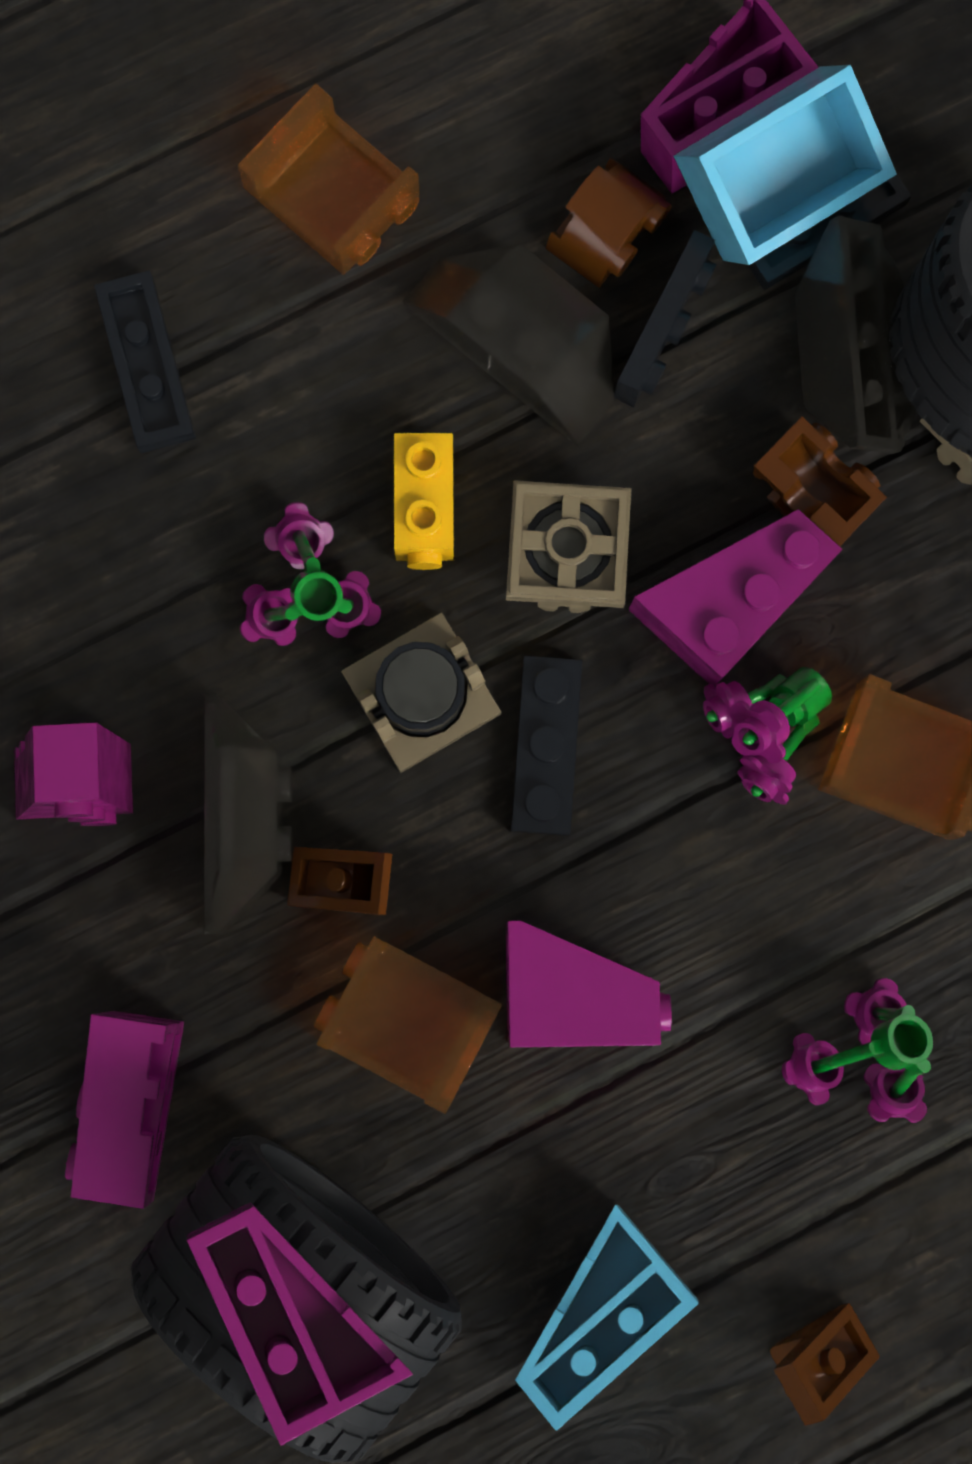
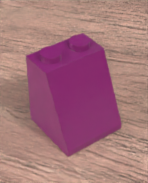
M506 922L507 1042L510 1048L661 1045V1031H671L672 1011L670 994L660 993L659 981L525 922Z

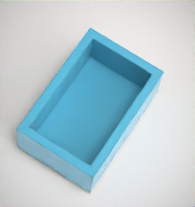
M851 65L817 68L674 155L710 235L715 240L714 243L722 260L745 265L754 263L897 175Z

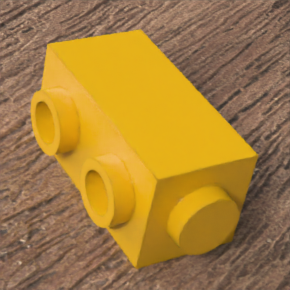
M394 433V551L396 561H407V567L411 569H439L442 567V561H454L453 433Z

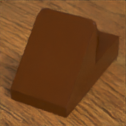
M294 847L287 906L379 916L386 915L393 854Z
M850 1303L838 1306L779 1341L770 1349V1354L777 1365L773 1370L805 1426L824 1421L880 1357Z

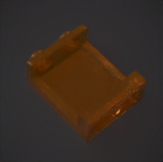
M316 83L237 165L244 189L343 275L355 263L362 266L368 262L378 250L382 234L394 222L397 225L404 223L413 214L420 201L418 197L420 195L418 173L410 166L402 172L335 114L333 98Z
M869 674L857 683L818 790L947 840L964 837L967 830L972 832V721L890 690L892 682Z
M374 936L369 946L358 942L342 971V974L351 978L342 997L339 1000L330 995L313 1027L322 1031L316 1045L342 1055L424 1099L425 1104L446 1114L502 1007V1003Z

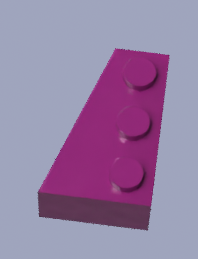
M743 0L741 9L725 26L721 24L709 38V45L691 65L686 63L641 113V153L670 193L673 194L687 185L674 155L819 67L766 0Z
M798 509L635 596L629 611L708 684L711 683L715 687L842 551V548Z
M80 723L32 726L25 735V741H21L19 748L14 749L16 820L58 817L68 818V822H80V826H107L117 824L116 814L133 813L131 744L100 724Z
M120 1011L91 1014L84 1082L79 1092L76 1107V1117L79 1119L77 1143L71 1145L65 1170V1178L72 1180V1198L142 1209L154 1201L184 1021Z
M251 1202L186 1234L189 1247L280 1446L413 1375L401 1359Z

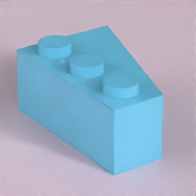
M618 1204L614 1206L557 1309L554 1311L515 1379L556 1431L699 1304L697 1297Z

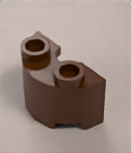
M611 157L605 166V170L598 165L565 207L570 213L558 230L551 232L545 249L600 288L611 273L617 278L624 273L638 251V248L631 244L633 240L644 230L653 234L667 217L672 205L666 201V196Z
M802 416L754 465L753 474L755 478L764 479L774 489L767 498L784 517L799 509L838 546H841L887 496L878 489L880 487L879 480L867 467L857 462L848 467L835 455L833 451L838 447V443L825 427L815 422L810 424Z

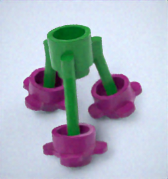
M302 502L288 504L284 510L285 516L276 527H270L265 531L264 542L269 550H279L293 568L305 569V571L294 579L291 589L266 591L259 584L251 585L245 589L242 598L247 605L246 616L239 627L242 637L249 642H256L260 638L272 639L280 646L288 645L296 637V629L294 627L298 617L301 615L314 621L327 619L326 630L331 636L336 638L346 637L350 629L362 624L366 626L375 625L381 617V609L371 600L367 590L369 586L368 577L362 572L352 571L345 580L338 582L333 576L320 569V562L317 558L321 555L325 544H329L334 536L331 524L327 521H318L311 516L307 506Z
M801 667L788 678L777 674L765 685L748 693L736 681L728 684L721 682L716 685V688L711 683L704 686L706 700L703 702V709L710 726L716 732H721L725 738L732 737L734 748L743 755L740 759L743 766L738 770V775L742 779L744 788L761 801L771 802L773 800L776 803L785 805L790 799L786 793L792 790V782L796 778V772L787 760L805 736L820 724L817 714L832 701L831 689L826 680L817 671L809 667ZM772 697V698L770 699V702H768V701H762V700H764V699H766V698ZM795 725V729L790 734V727Z
M879 978L875 981L873 988L863 993L852 992L846 997L844 1002L845 1012L853 1016L858 1026V1041L862 1045L838 1052L833 1045L826 1041L815 1042L812 1035L808 1033L799 1034L793 1039L794 1051L790 1060L783 1063L782 1074L789 1085H795L807 1093L808 1100L812 1104L821 1105L829 1100L830 1094L828 1089L836 1087L841 1082L844 1065L874 1057L880 1064L870 1065L864 1073V1081L870 1086L871 1101L867 1106L869 1115L878 1122H886L890 1117L905 1118L911 1123H917L927 1113V1106L922 1101L925 1093L922 1074L929 1072L931 1069V1064L927 1060L933 1048L931 1030L921 1018L915 1016V1009L911 1005H907L902 996L897 993V984L891 979Z

